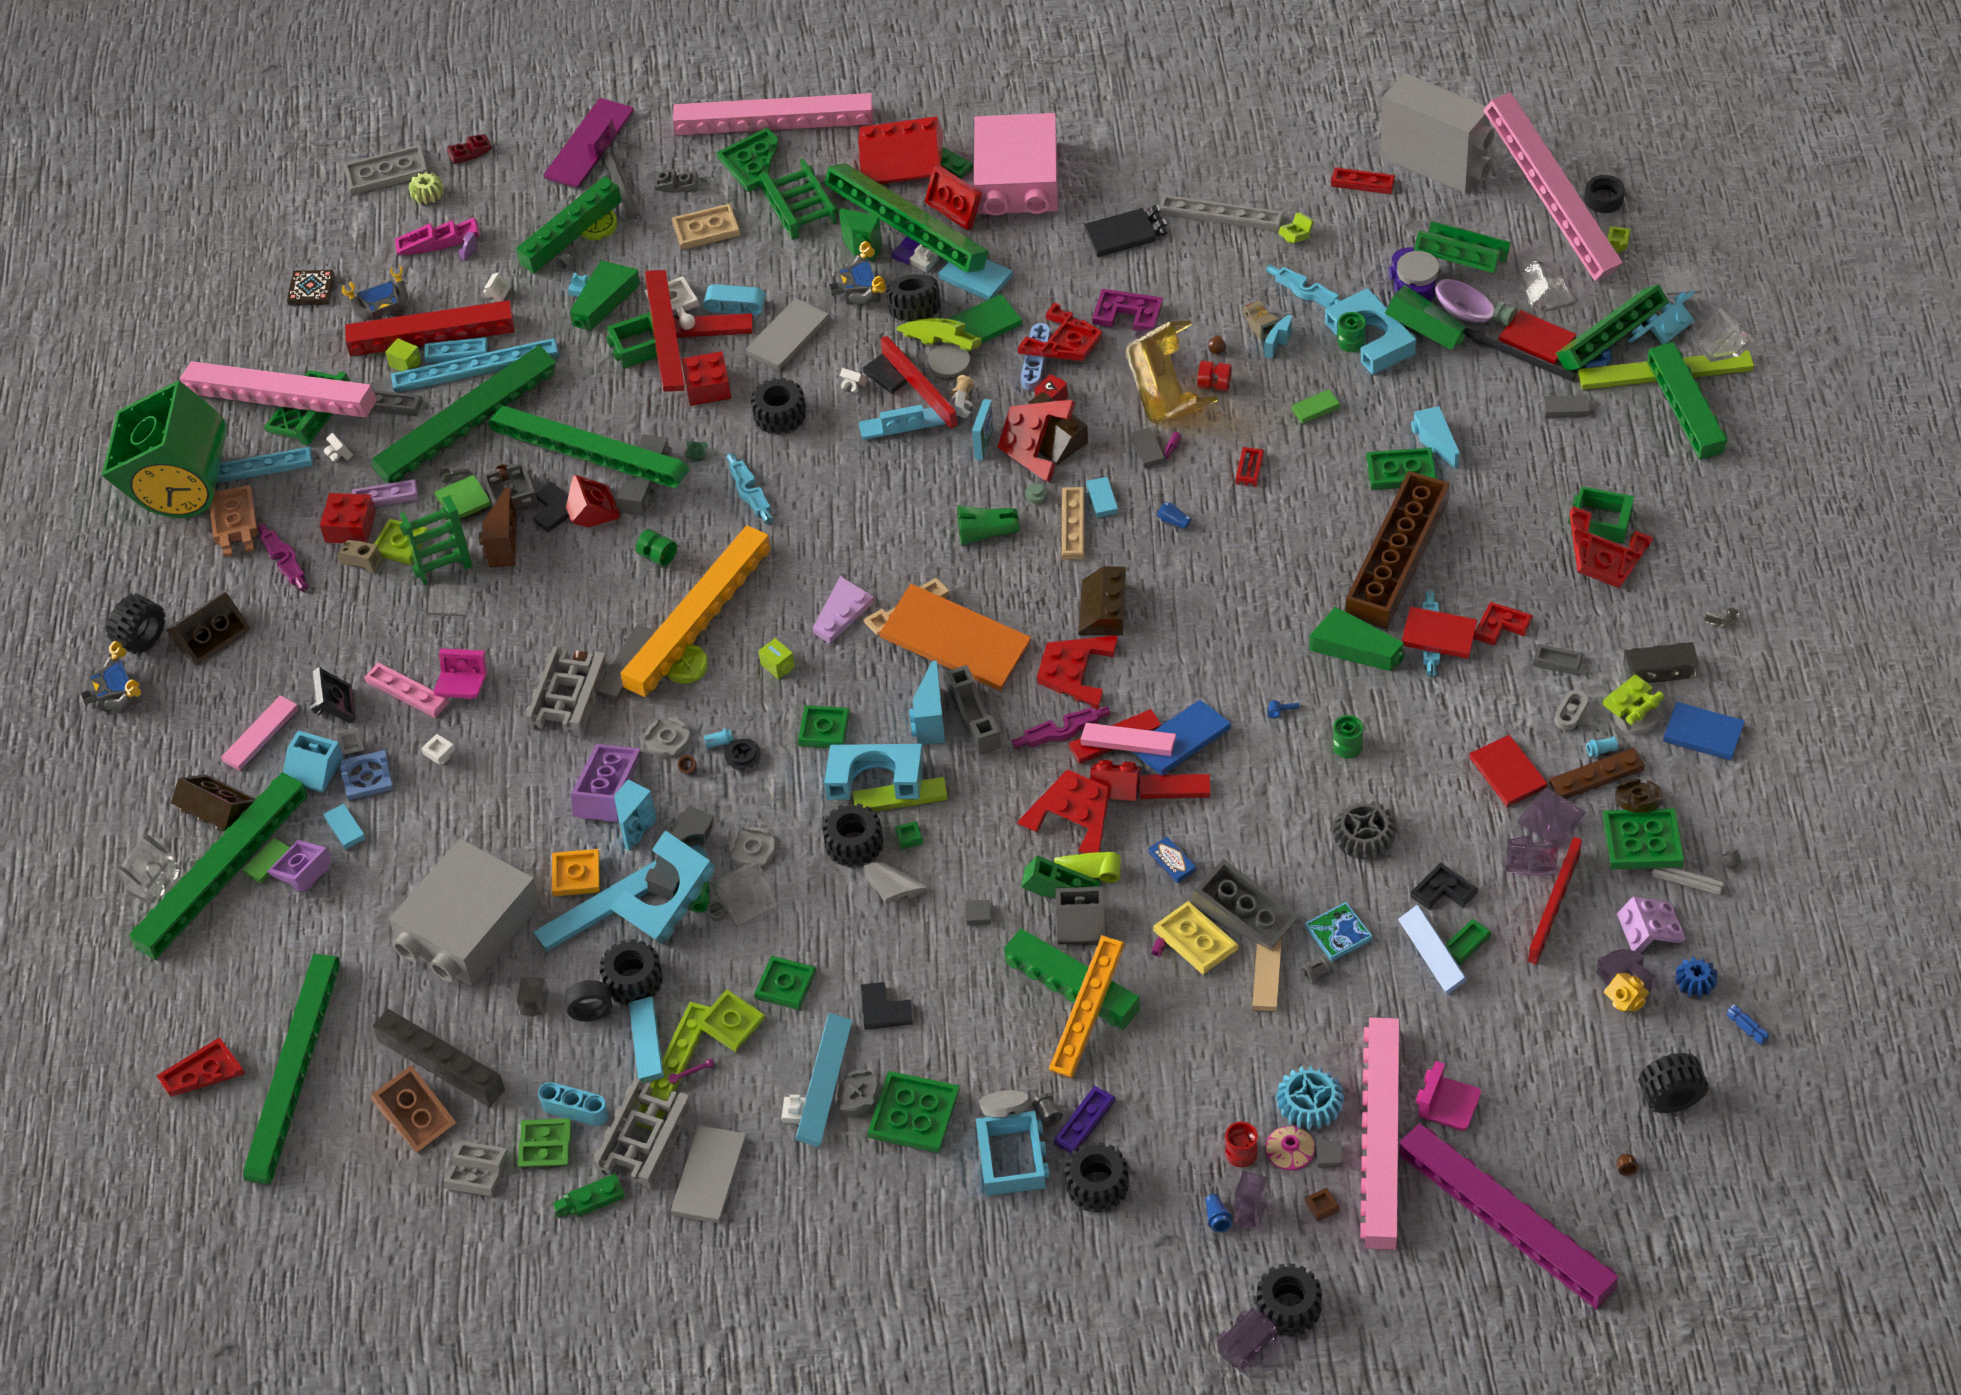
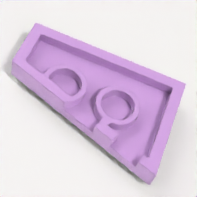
M840 576L813 626V633L831 644L874 603V597Z

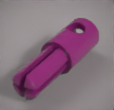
M1174 432L1167 443V447L1163 452L1164 458L1166 456V459H1168L1173 450L1176 449L1182 438L1179 432Z
M1160 936L1156 939L1151 954L1157 957H1161L1166 945L1165 940Z

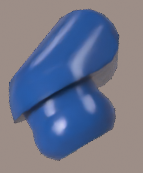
M1605 349L1602 351L1600 357L1597 360L1587 362L1584 365L1585 368L1608 366L1613 358L1611 350Z

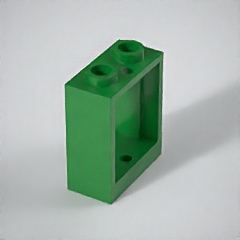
M651 312L607 327L609 334L606 336L609 348L613 347L614 358L616 362L620 361L623 369L657 357L655 338L623 349L619 341L648 330L651 331L654 337Z
M1581 486L1579 495L1575 494L1573 506L1582 510L1584 506L1621 513L1618 525L1590 520L1588 532L1609 541L1624 544L1633 511L1634 496Z

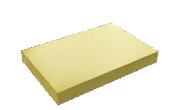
M1189 901L1153 927V931L1163 938L1166 943L1203 975L1238 950V944Z

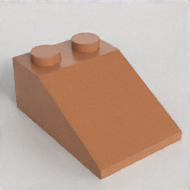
M412 1064L371 1095V1100L383 1116L416 1153L456 1124V1121Z

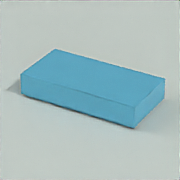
M1108 477L1086 481L1096 517L1118 514V508Z
M344 804L323 814L345 850L366 839Z

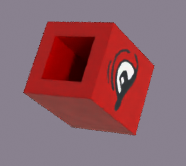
M1052 374L1035 388V397L1044 392L1055 401H1062L1068 398L1067 383Z

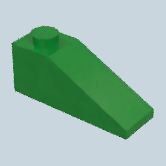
M1037 855L1024 869L1021 888L1040 896L1056 898L1055 889L1099 887L1100 881Z

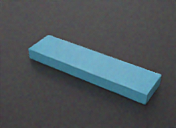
M651 996L630 1002L629 1010L638 1079L645 1083L664 1078L654 1000Z

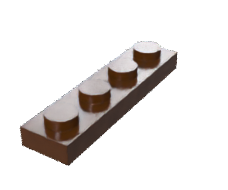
M1631 748L1552 777L1549 784L1558 799L1562 801L1641 772L1645 769V764L1635 748Z

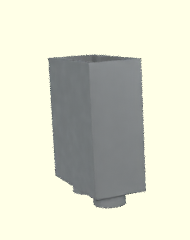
M1403 73L1383 96L1380 157L1466 193L1476 180L1483 182L1491 171L1493 160L1487 157V149L1493 141L1495 130L1489 127V119L1483 111L1486 106Z
M459 838L389 918L396 938L392 943L393 948L408 961L414 962L420 957L429 962L432 971L446 982H452L455 978H458L473 986L541 906L534 877Z

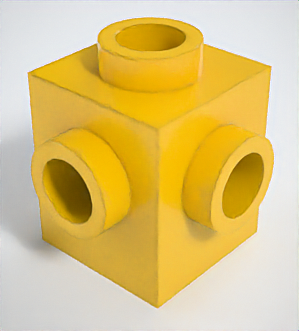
M1618 973L1604 991L1613 1000L1612 1004L1614 1007L1622 1012L1638 1011L1646 1003L1645 998L1650 992L1643 987L1645 985L1643 981L1635 976H1631L1629 973Z

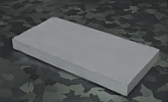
M421 145L343 164L351 195L411 181L412 177H418V173L421 175L425 174V172L428 173Z
M795 298L745 349V353L779 371L829 320V314Z
M698 1125L671 1208L673 1216L720 1224L745 1145L746 1133Z

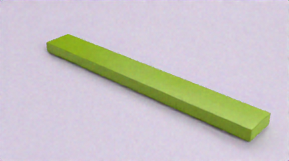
M1749 350L1683 357L1686 366L1688 365L1691 368L1693 378L1753 371L1754 368ZM1647 362L1578 369L1582 390L1657 382Z

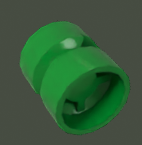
M1346 312L1338 319L1337 343L1346 352H1357L1365 344L1366 321L1361 314Z
M646 529L639 536L635 551L648 560L651 559L652 562L666 567L676 555L677 544L651 529Z
M1352 715L1341 716L1333 724V750L1342 758L1358 756L1363 749V723L1359 718Z

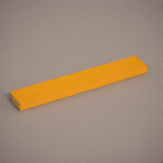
M1101 935L1050 1064V1072L1073 1079L1125 948L1124 942Z

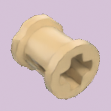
M960 375L957 378L956 387L950 393V397L952 398L958 390L966 393L965 400H968V394L973 390L975 382L971 377Z

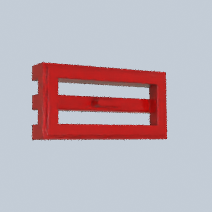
M1242 448L1235 478L1236 485H1240V482H1243L1245 486L1252 483L1253 487H1257L1264 449ZM1250 453L1246 476H1242L1246 455ZM1255 454H1258L1254 477H1250Z

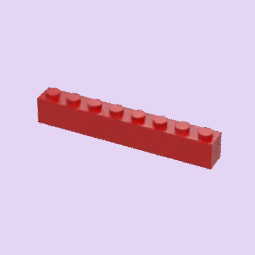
M510 300L345 324L346 345L350 357L385 352L397 339L419 347L425 346L426 343L466 340L515 332Z

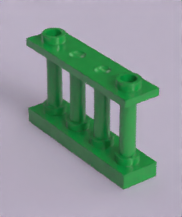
M804 158L800 159L801 170L774 180L773 178L770 179L767 172L759 174L761 190L792 240L799 238L798 229L801 228V225L828 216L833 225L837 224L836 215L838 214V209L835 203L830 202L815 178L812 166L807 165ZM802 178L807 182V184L785 192H778L777 187ZM812 191L815 195L792 205L785 203V200ZM819 203L823 208L799 218L793 216L794 212Z
M1431 221L1429 232L1418 231L1414 251H1424L1430 253L1435 258L1494 273L1496 272L1498 261L1507 262L1511 242Z
M450 495L442 498L444 507L440 511L409 522L405 513H400L402 523L399 526L403 536H407L415 563L411 567L416 579L420 577L423 585L428 584L425 576L426 572L455 561L457 563L461 562L464 569L473 567L458 510ZM442 519L448 520L443 526L416 536L413 535V530ZM447 533L449 535L452 534L445 541L421 550L417 548V545ZM451 547L453 549L456 548L452 554L422 565V558Z

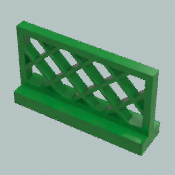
M309 370L305 374L308 377L350 382L347 373L339 372L336 376ZM279 407L266 423L264 429L266 432L299 439L302 445L308 446L333 413L297 408L286 412L290 407ZM307 412L305 416H301L302 413ZM298 415L297 419L287 422V419ZM284 421V424L275 426L276 423Z

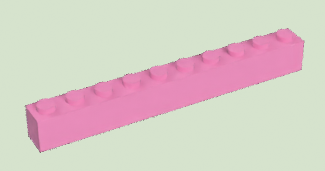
M1511 92L1491 100L1483 111L1593 280L1596 281L1614 273L1622 264L1619 255L1615 252L1608 238L1586 208L1585 203L1567 179L1562 168L1552 156L1551 151L1548 150L1518 101Z
M872 93L674 104L673 106L675 135L761 131L767 127L769 130L873 124Z
M193 361L190 362L180 377V381L200 396L366 418L377 401L375 393L369 384Z
M1369 1018V1027H1364V1042H1368V1048L1363 1049V1063H1368V1069H1363V1084L1368 1085V1091H1363L1362 1106H1367V1112H1362V1127L1367 1128V1134H1362V1149H1367V1156H1362L1361 1171H1366V1178H1361V1194H1366V1201L1361 1200V1216H1366V1223H1361L1360 1238L1365 1239V1249L1396 1250L1399 1019Z

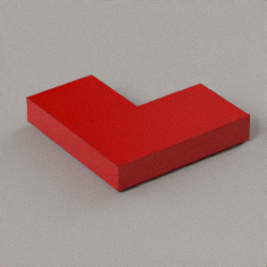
M1490 601L1475 630L1473 639L1495 646L1502 630L1525 636L1532 622L1533 615Z

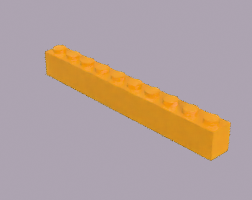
M748 525L744 527L620 674L624 688L646 697L657 687L661 678L669 673L672 665L681 659L686 646L692 645L695 642L699 633L707 628L710 620L720 612L721 607L726 601L732 598L736 589L744 584L747 576L752 571H755L763 557L769 554L771 546L768 534Z

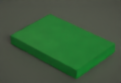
M1002 294L948 318L965 323L964 332L982 338L981 343L1023 325L1021 317Z
M1432 447L1366 452L1371 490L1400 488L1408 471L1437 479Z

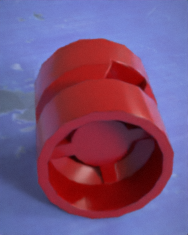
M1201 360L1198 370L1197 387L1210 389L1213 386L1215 390L1228 391L1231 382L1232 365L1226 363L1215 365L1214 362Z
M1240 1121L1231 1124L1225 1133L1226 1159L1235 1167H1248L1256 1161L1258 1156L1257 1130L1248 1122Z

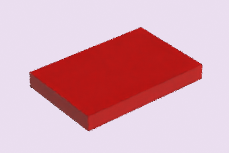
M936 165L933 168L924 202L968 231L973 228L982 193L940 165Z
M1522 310L1516 314L1499 335L1500 342L1554 365L1559 361L1556 352L1576 339L1575 333Z
M1410 606L1402 642L1404 647L1469 659L1477 619Z
M1510 735L1469 754L1470 760L1506 807L1547 789V782Z

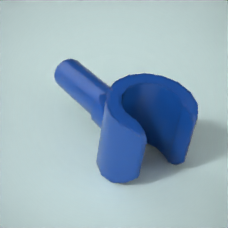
M1272 700L1269 703L1268 717L1278 718L1281 715V711L1299 708V703L1280 704L1279 701Z

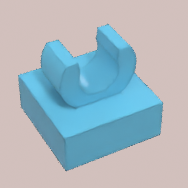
M574 273L568 288V294L579 297L589 277L587 275H584V277L578 276L577 273Z

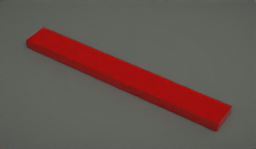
M666 270L645 271L663 392L684 391L685 385Z

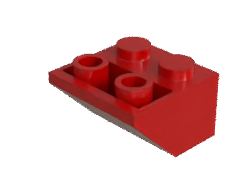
M1099 760V763L1093 765L1090 769V779L1110 789L1109 799L1136 801L1141 766H1136L1135 762L1124 761L1122 765L1113 764L1111 760Z

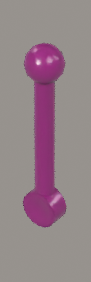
M707 1059L705 1063L679 1074L672 1073L668 1081L671 1084H676L680 1078L704 1068L714 1067L715 1062L713 1059Z

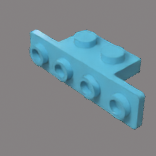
M1694 290L1687 294L1683 291L1674 298L1676 302L1673 305L1669 302L1660 309L1662 313L1659 316L1655 313L1648 318L1645 327L1641 324L1631 332L1634 336L1628 339L1629 343H1632L1650 329L1660 343L1664 345L1694 322V318L1682 304L1695 294Z
M921 404L880 412V418L860 421L858 424L863 440L946 423L932 408L923 409Z

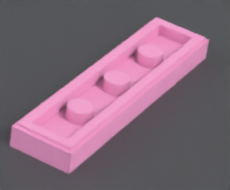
M379 662L364 677L366 683L434 718L449 704L448 698L434 696L433 690Z
M280 695L221 757L222 761L241 771L298 711L297 704Z
M1086 723L1080 741L1081 745L1171 756L1176 742V734Z

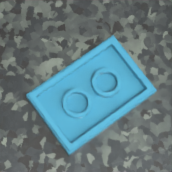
M986 259L983 270L966 273L948 262L938 275L939 279L985 300L994 298L1013 277V271Z

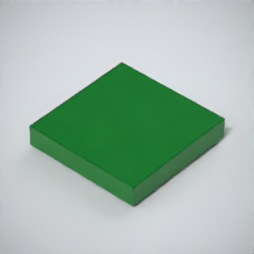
M805 705L798 746L830 748V745H845L850 708Z
M771 956L755 990V999L800 1011L817 972L816 967Z

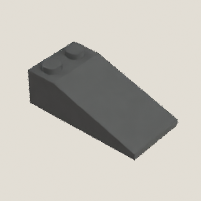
M1224 858L1194 890L1190 902L1209 918L1269 950L1273 948L1299 918L1298 914Z

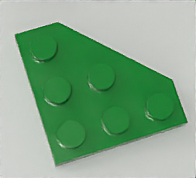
M767 127L716 152L717 159L743 188L750 192L761 186L759 174L764 172L769 174L779 145L778 138Z

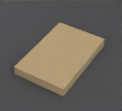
M731 204L671 218L681 250L740 236V230Z

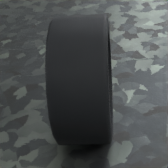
M1595 176L1586 184L1585 204L1595 212H1614L1624 202L1625 187L1622 181L1614 176ZM1609 190L1615 193L1616 196L1601 198L1594 195V192Z
M585 980L570 986L564 996L568 1016L577 1021L590 1022L606 1016L612 1008L609 986L601 981ZM587 999H598L589 1003H580Z

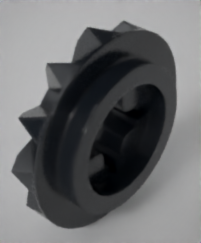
M750 739L735 740L726 747L724 752L727 765L732 766L734 770L740 768L742 771L747 767L753 769L754 764L759 763L761 756L759 745ZM738 751H740V753H743L744 755H747V758L745 759L743 757H739Z

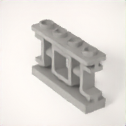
M553 646L551 654H548L546 657V667L539 675V685L533 691L531 706H528L526 709L525 718L528 720L531 729H535L536 725H538V728L543 729L545 721L551 720L562 722L564 732L572 730L573 736H583L598 696L596 690L608 669L605 653L596 652L595 657H593V654L588 653L586 661L583 662L570 660L567 650L563 649L560 652L558 647ZM560 666V670L568 671V673H558V667ZM577 672L588 674V675H587V678H586V681H585V677H584V676H578V675H577ZM559 684L576 687L573 696L556 695ZM545 701L547 705L555 706L554 709L543 708ZM564 707L575 709L573 715L569 711H563Z
M635 1078L633 1084L629 1085L626 1090L622 1106H618L616 1109L615 1120L612 1126L606 1129L604 1142L601 1148H597L593 1161L598 1172L603 1173L606 1171L610 1175L616 1164L632 1169L633 1171L630 1175L632 1181L637 1184L639 1182L643 1188L652 1190L688 1118L693 1104L689 1094L683 1092L677 1095L676 1092L672 1091L667 1101L650 1096L652 1093L651 1085L646 1082L643 1084L640 1079ZM639 1100L641 1104L649 1106L646 1114L635 1111ZM658 1110L670 1113L665 1123L662 1119L655 1117ZM637 1122L654 1127L647 1143L629 1138ZM618 1142L620 1146L628 1148L625 1156L613 1153ZM637 1152L649 1155L644 1165L642 1162L634 1160Z

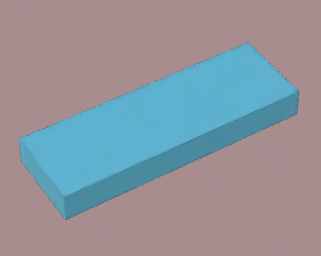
M487 338L426 343L425 363L447 362L488 353Z

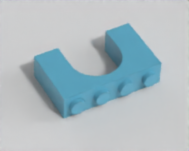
M1366 288L1325 308V324L1337 336L1339 317L1346 312H1357L1365 318L1366 325L1376 326L1384 331L1385 334L1381 338L1361 347V363L1374 375L1414 355L1417 342L1415 336L1405 329L1403 323L1385 314L1388 307H1385L1380 302L1378 296Z
M922 744L830 745L824 781L827 800H850L854 778L862 771L870 768H886L895 773L894 789L896 799H919L924 766Z
M667 831L662 834L652 851L677 869L680 884L676 895L663 905L652 906L645 904L624 890L611 908V910L661 944L672 936L674 932L673 927L678 920L681 921L685 917L687 907L691 901H695L701 892L700 888L705 881L711 879L716 866Z

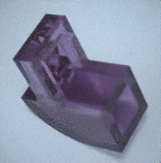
M1619 949L1610 952L1598 960L1596 974L1607 986H1609L1618 973H1629L1631 976H1635L1643 981L1645 984L1643 987L1651 993L1653 978L1647 969H1643L1644 956L1629 949Z

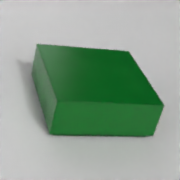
M917 821L894 827L900 849L923 844V838Z

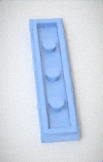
M1416 905L1398 919L1447 994H1450L1468 980L1420 906Z

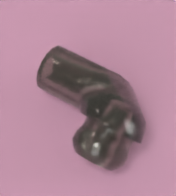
M1729 608L1727 614L1724 615L1707 611L1704 622L1718 627H1726L1738 621L1739 611L1735 608Z

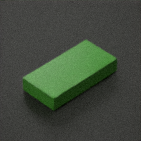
M1329 389L1292 405L1293 413L1302 424L1340 408L1339 401Z
M273 838L242 869L244 874L262 884L270 876L267 871L290 847Z

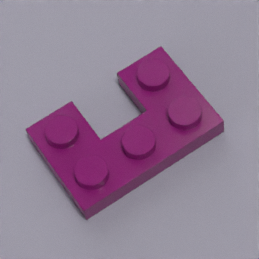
M1101 289L1092 317V324L1113 327L1117 312L1136 315L1133 330L1154 333L1163 306V297Z

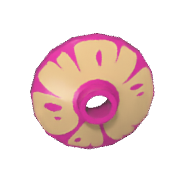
M1283 1126L1276 1129L1269 1135L1265 1144L1266 1155L1269 1161L1283 1170H1298L1306 1167L1312 1161L1315 1154V1142L1312 1136L1304 1129H1299L1296 1126ZM1292 1142V1143H1295V1144L1290 1146V1145H1287L1286 1143Z

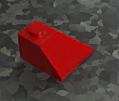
M576 474L572 477L566 504L571 522L589 528L616 520L621 516L609 485Z

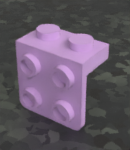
M1633 896L1617 913L1632 953L1640 954L1653 940L1682 943L1685 940L1674 908L1667 901Z

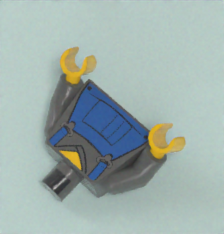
M864 241L859 248L862 253L858 254L849 265L838 271L839 282L829 284L831 296L843 294L847 304L866 305L869 302L880 301L879 292L883 293L886 290L885 280L881 276L875 277L869 259L866 260V257H872L875 251L870 243Z
M400 265V273L394 274L392 267L390 268L392 277L396 279L395 283L393 280L357 292V296L354 294L355 285L353 282H349L352 288L351 291H347L344 285L342 286V293L345 296H349V302L358 317L366 321L402 316L401 309L405 308L408 293L405 281H402L401 278L403 276V269Z
M114 641L109 647L111 654L104 665L89 677L93 688L81 693L85 705L99 701L102 711H123L127 706L139 703L137 697L141 694V689L138 688L140 683L132 679L129 680L123 662L118 658L126 655V649L122 647L121 643Z

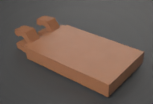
M251 485L215 492L212 504L210 505L212 531L215 543L221 544L224 557L233 556L231 542L242 540L246 553L255 551L252 537H256L258 529Z

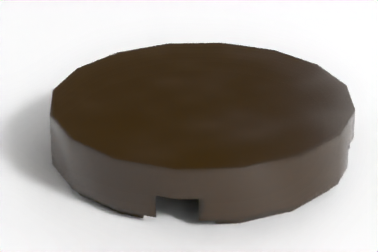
M1641 779L1626 780L1617 786L1615 802L1619 807L1627 811L1637 813L1650 812L1659 808L1662 804L1663 791L1652 781L1642 783Z

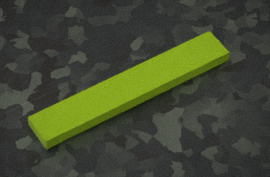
M689 1002L662 1058L664 1078L651 1082L652 1093L650 1096L667 1101L671 1092H676L682 1078L678 1079L676 1084H671L668 1078L672 1073L679 1074L686 1070L704 1032L697 1027V1022L708 1011L709 1006ZM641 1104L638 1112L646 1114L649 1106ZM658 1110L655 1117L663 1119L666 1112ZM639 1122L635 1125L652 1131L654 1127Z

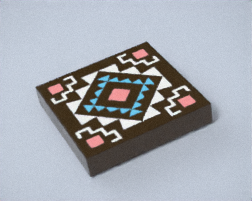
M293 271L287 298L288 305L329 304L335 276L334 271Z

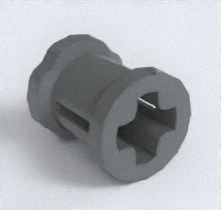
M1324 954L1318 955L1316 960L1308 964L1303 963L1300 965L1304 978L1310 984L1314 983L1316 978L1324 974L1329 975L1333 971L1328 958Z
M1050 1093L1041 1094L1032 1102L1033 1108L1039 1111L1044 1126H1052L1062 1119L1063 1114L1061 1110L1056 1109L1053 1103V1096Z

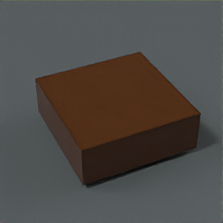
M1327 1187L1305 1198V1204L1317 1222L1339 1212L1340 1207Z

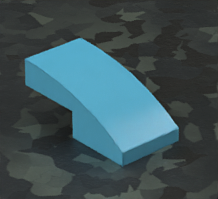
M1287 315L1280 320L1270 331L1265 340L1264 357L1273 359L1278 344L1287 345L1292 332L1291 315Z

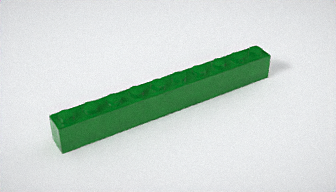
M848 164L828 166L824 185L872 215L879 216V219L966 273L984 269L989 252L984 247Z
M539 344L373 457V470L386 484L401 481L406 473L417 470L425 460L433 459L441 449L452 446L456 439L460 436L468 435L476 425L484 424L491 415L496 413L500 406L516 402L523 393L535 389L539 382L551 378L555 372L556 362Z
M283 772L273 779L266 790L256 797L250 807L241 813L240 817L232 826L226 829L219 840L210 846L203 857L195 862L187 874L182 876L171 891L164 895L155 908L148 912L139 925L132 929L129 937L134 948L156 960L304 802L308 796L303 783Z

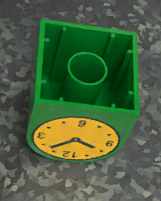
M178 380L117 411L101 476L138 505L152 513L172 518H187L201 514L210 507L214 498L228 432L226 422L219 412Z

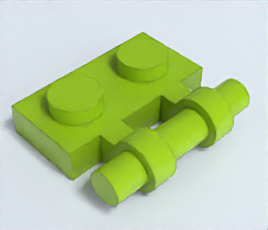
M1635 674L1604 698L1603 706L1619 718L1627 713L1626 721L1632 725L1636 721H1641L1649 710L1656 709L1664 699V695L1662 692L1650 695L1653 687ZM1640 702L1643 703L1641 706H1636Z

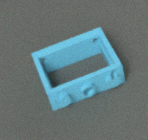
M1035 1111L1009 1114L1007 1117L977 1118L976 1125L986 1196L1046 1188L1045 1179L1050 1178L1048 1163H1043L1042 1157L1046 1156L1045 1141L1040 1142L1039 1135H1043L1042 1121L1036 1120ZM1030 1131L1036 1172L994 1178L988 1137Z

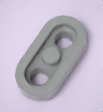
M1572 690L1565 695L1555 713V724L1558 728L1572 730L1577 726L1587 709L1588 697L1584 692Z

